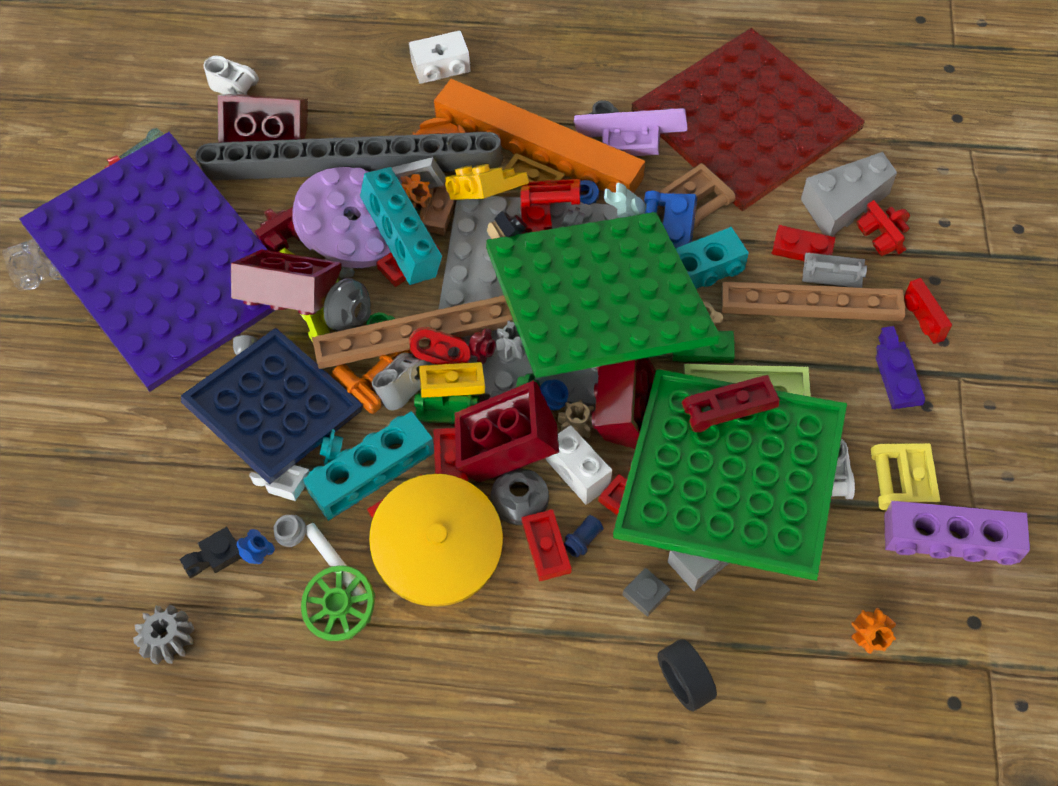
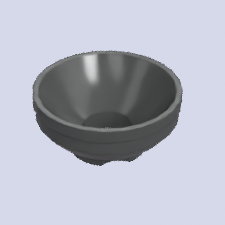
M345 278L338 281L330 289L324 303V319L330 329L338 332L361 327L369 319L371 304L367 288L354 279ZM359 303H361L359 313L355 318V308Z
M517 468L500 475L496 479L491 490V503L501 520L513 525H522L521 517L546 511L549 503V491L545 481L536 472ZM516 482H523L529 487V491L526 495L518 497L510 492V487Z

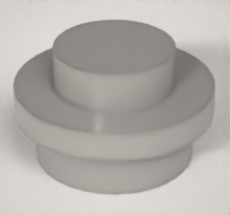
M284 515L274 525L275 539L284 547H293L299 544L305 537L306 524L297 515Z

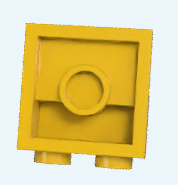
M489 164L473 168L471 165L455 169V175L445 177V185L450 200L483 199L529 183L527 172L515 173L514 168L502 170V168L490 169Z

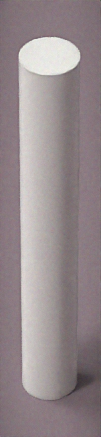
M314 523L307 525L306 535L330 567L347 566ZM343 571V584L347 588L355 576ZM359 583L351 594L354 597L366 594L367 592ZM368 600L358 602V604H359V605H362V604H364L365 602H367Z

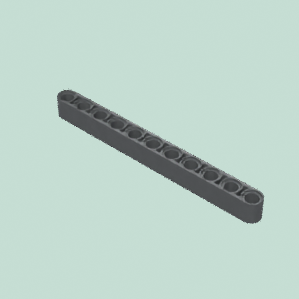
M493 132L207 143L200 146L195 154L203 173L210 180L311 177L325 169L337 167L362 168L371 172L432 157L442 172L455 171L457 168L470 165L473 168L489 164L490 169L498 168L503 162L500 138Z

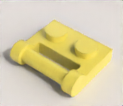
M930 443L878 444L871 447V457L876 461L881 494L878 497V503L881 510H887L891 501L940 504ZM889 458H897L902 493H894Z

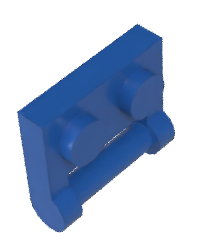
M645 192V213H657L658 206H665L663 226L674 247L678 248L691 243L697 206L696 194Z

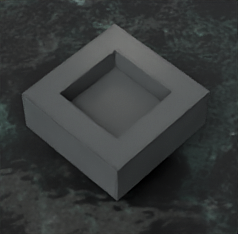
M645 567L623 590V596L648 617L670 594L671 589Z

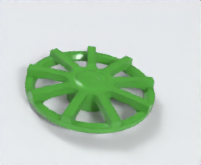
M343 565L332 566L316 574L306 586L301 600V613L308 629L319 638L327 641L349 640L358 634L367 623H370L376 597L370 581L359 570ZM343 571L355 575L354 580L345 590L342 589ZM336 572V588L330 589L321 577ZM362 581L367 593L352 597L351 593ZM316 582L325 591L323 598L308 596ZM368 600L365 614L352 607L354 603ZM307 603L321 604L324 609L314 616L308 617ZM347 613L361 619L351 630L346 617ZM329 615L330 618L324 632L319 631L313 624ZM337 618H340L344 633L332 635L331 632Z

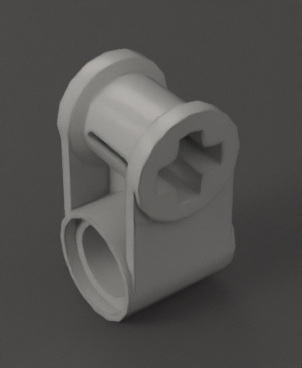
M404 352L399 354L383 371L373 378L372 386L388 410H397L403 407L421 389L420 378L416 377V375L419 376V366L432 365L430 362L416 359L412 354Z

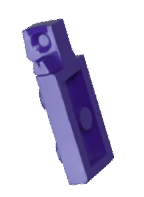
M894 326L881 328L882 331L878 335L880 345L876 347L877 355L875 358L891 408L900 409L923 405L925 397L908 347H906L904 341L899 342Z

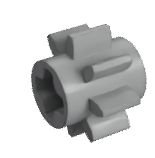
M507 321V325L503 329H497L498 340H496V349H504L505 359L511 357L521 360L525 354V349L515 323Z

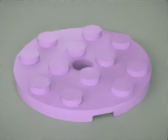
M337 167L325 169L314 174L299 188L295 196L292 212L295 231L302 243L310 251L314 249L323 255L325 260L341 262L343 267L349 268L375 266L378 260L391 252L360 197L364 173L369 172L362 168ZM348 211H350V213L356 215L359 219L349 220L347 217L344 216V214H347Z

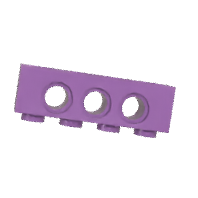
M891 501L884 514L885 550L896 551L900 555L921 553L929 554L931 557L938 559L953 556L963 557L964 560L969 562L995 560L1002 565H1013L1020 563L1030 551L1027 513ZM916 528L924 529L928 536L920 534ZM950 531L957 532L962 539L954 537ZM984 534L990 535L995 542L989 541Z

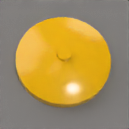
M427 474L403 482L383 499L371 523L370 551L379 576L397 595L419 605L447 606L473 596L490 580L501 556L503 545L502 526L495 507L489 498L476 486L451 475Z

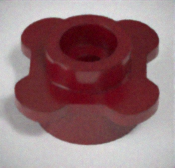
M485 328L482 333H474L468 346L470 355L478 357L477 362H482V365L486 363L487 357H491L496 349V341L492 339L491 329Z

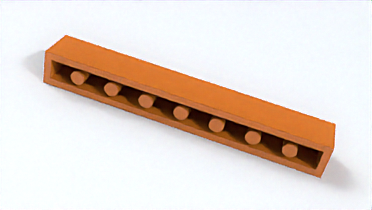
M450 79L434 99L436 118L449 119L450 123L457 127L459 124L465 133L493 132L499 136L502 148L562 172L566 177L580 179V181L590 180L603 192L608 188L611 192L616 193V184L621 183L634 194L644 179L645 160L456 80Z

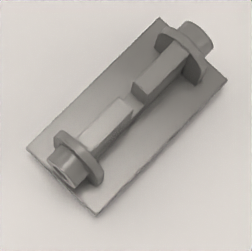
M805 253L802 282L862 288L863 277H866L867 265H864L865 259Z

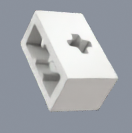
M460 30L409 42L411 62L419 84L470 72L469 51Z
M570 425L558 434L559 453L546 457V461L584 504L587 505L598 497L611 483L612 469Z

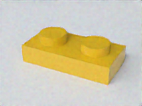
M482 362L419 366L422 398L485 394Z

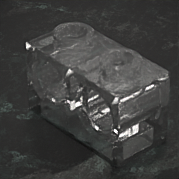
M34 239L2 250L9 276L19 292L35 289L39 285L52 280L63 279Z

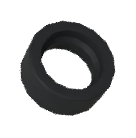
M680 639L658 652V662L667 683L678 700L689 711L694 712L716 698L717 690L712 675L699 653L689 642Z

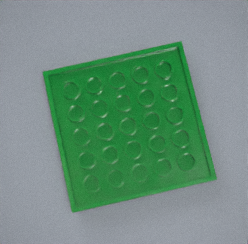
M656 212L486 240L488 255L535 378L719 343L720 334Z
M657 369L615 523L613 538L817 581L847 403L776 391L780 400L779 407L712 425L702 432H694L689 423L690 414L685 413L682 401L688 396L735 383ZM709 406L702 408L701 410L702 412H706L711 409Z

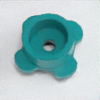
M332 429L330 437L323 438L319 455L325 456L323 465H326L328 460H334L341 451L343 437L335 436L334 429Z

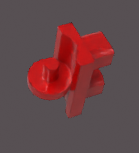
M874 200L868 203V212L857 220L859 230L866 237L877 229L882 233V235L872 240L875 250L881 257L894 250L898 254L906 250V247L903 245L905 237L901 232L906 233L910 229L906 224L910 218L906 209L896 211L893 207H889L885 214Z

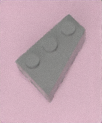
M880 152L808 177L801 201L823 235L835 237L839 230L852 224L854 219L862 212H867L868 203L873 200L878 203L890 194L897 171L885 154Z

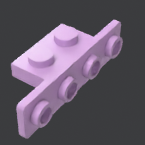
M683 108L587 114L574 117L576 132L588 137H603L602 143L633 156L659 155L660 133L687 131L688 127L686 110Z

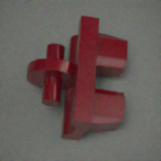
M293 207L287 211L283 209L277 214L270 208L264 212L267 220L260 224V228L255 230V234L267 250L279 252L284 248L288 249L287 239L293 235L298 241H301L293 224Z

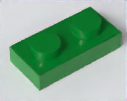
M718 331L720 334L718 344L673 352L672 359L679 362L734 363V331Z

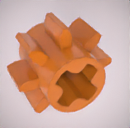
M412 174L410 178L408 176L400 177L401 185L414 208L416 206L418 208H425L424 202L428 197H432L428 188L430 182L420 181V174Z
M876 608L874 613L861 611V614L851 623L856 630V633L851 638L869 654L873 650L886 651V648L891 645L893 640H896L891 630L896 626V623L879 608Z

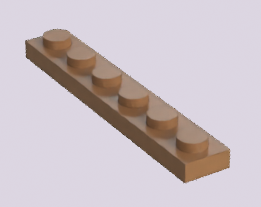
M722 282L721 312L728 314L903 321L905 317L903 290L741 282Z

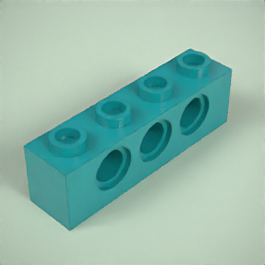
M388 167L364 173L360 197L409 285L436 278L442 255L392 168Z
M732 227L675 248L684 267L688 270L687 272L696 289L703 286L709 287L718 280L728 276L734 277L745 270L749 254Z
M411 411L404 416L394 418L387 427L379 432L370 433L360 444L352 449L341 451L328 464L314 468L303 479L304 484L313 501L329 521L434 454L433 438ZM393 444H401V445H402L401 447H399V448H397V449H390V448H389V447H390L391 445H393ZM366 461H375V463L370 466H362V464ZM339 478H348L347 481H345L344 483H335V481Z

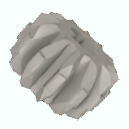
M156 605L152 616L148 613H143L142 617L145 623L135 624V630L139 634L133 638L134 644L140 647V655L146 659L150 657L154 664H159L163 658L167 663L173 664L174 654L178 653L179 656H185L186 652L182 647L184 645H193V639L189 634L194 631V626L191 622H187L188 615L182 610L177 612L175 606L169 605L163 611L161 606ZM166 631L168 634L162 638L160 635Z

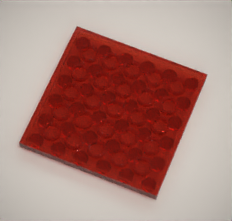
M753 28L743 32L632 103L631 108L632 112L685 109L688 125L687 131L660 133V137L694 168L703 163L734 192L735 201L733 204L741 211L756 203L862 130L865 123L863 119Z

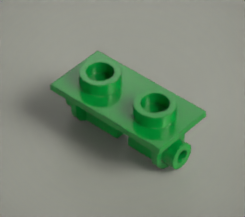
M418 393L414 399V406L416 407L415 416L420 422L455 424V413L478 404L480 396L459 395L422 398L421 393Z

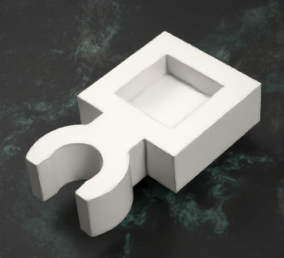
M294 465L271 484L267 483L259 474L251 472L249 475L253 484L256 486H266L268 493L296 501L306 487L303 479L308 476L310 471L309 469Z

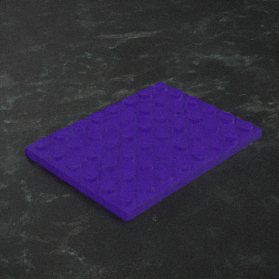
M170 132L19 218L24 228L149 392L276 311L271 309L270 305H246L243 303V300L231 298V263L261 249H267Z

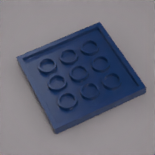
M277 328L270 331L181 395V403L269 484L323 442L324 437H330L332 429L335 432L358 415L363 407L361 402L348 393L326 371L319 369L317 363Z

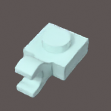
M621 183L616 184V193L611 192L608 188L605 189L604 200L606 203L617 208V216L619 218L645 214L646 208L643 200L633 194L625 185Z

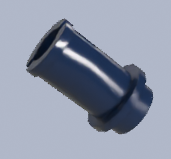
M588 515L573 534L566 535L564 542L566 551L574 557H579L580 554L585 555L587 546L604 529L602 523L594 516Z

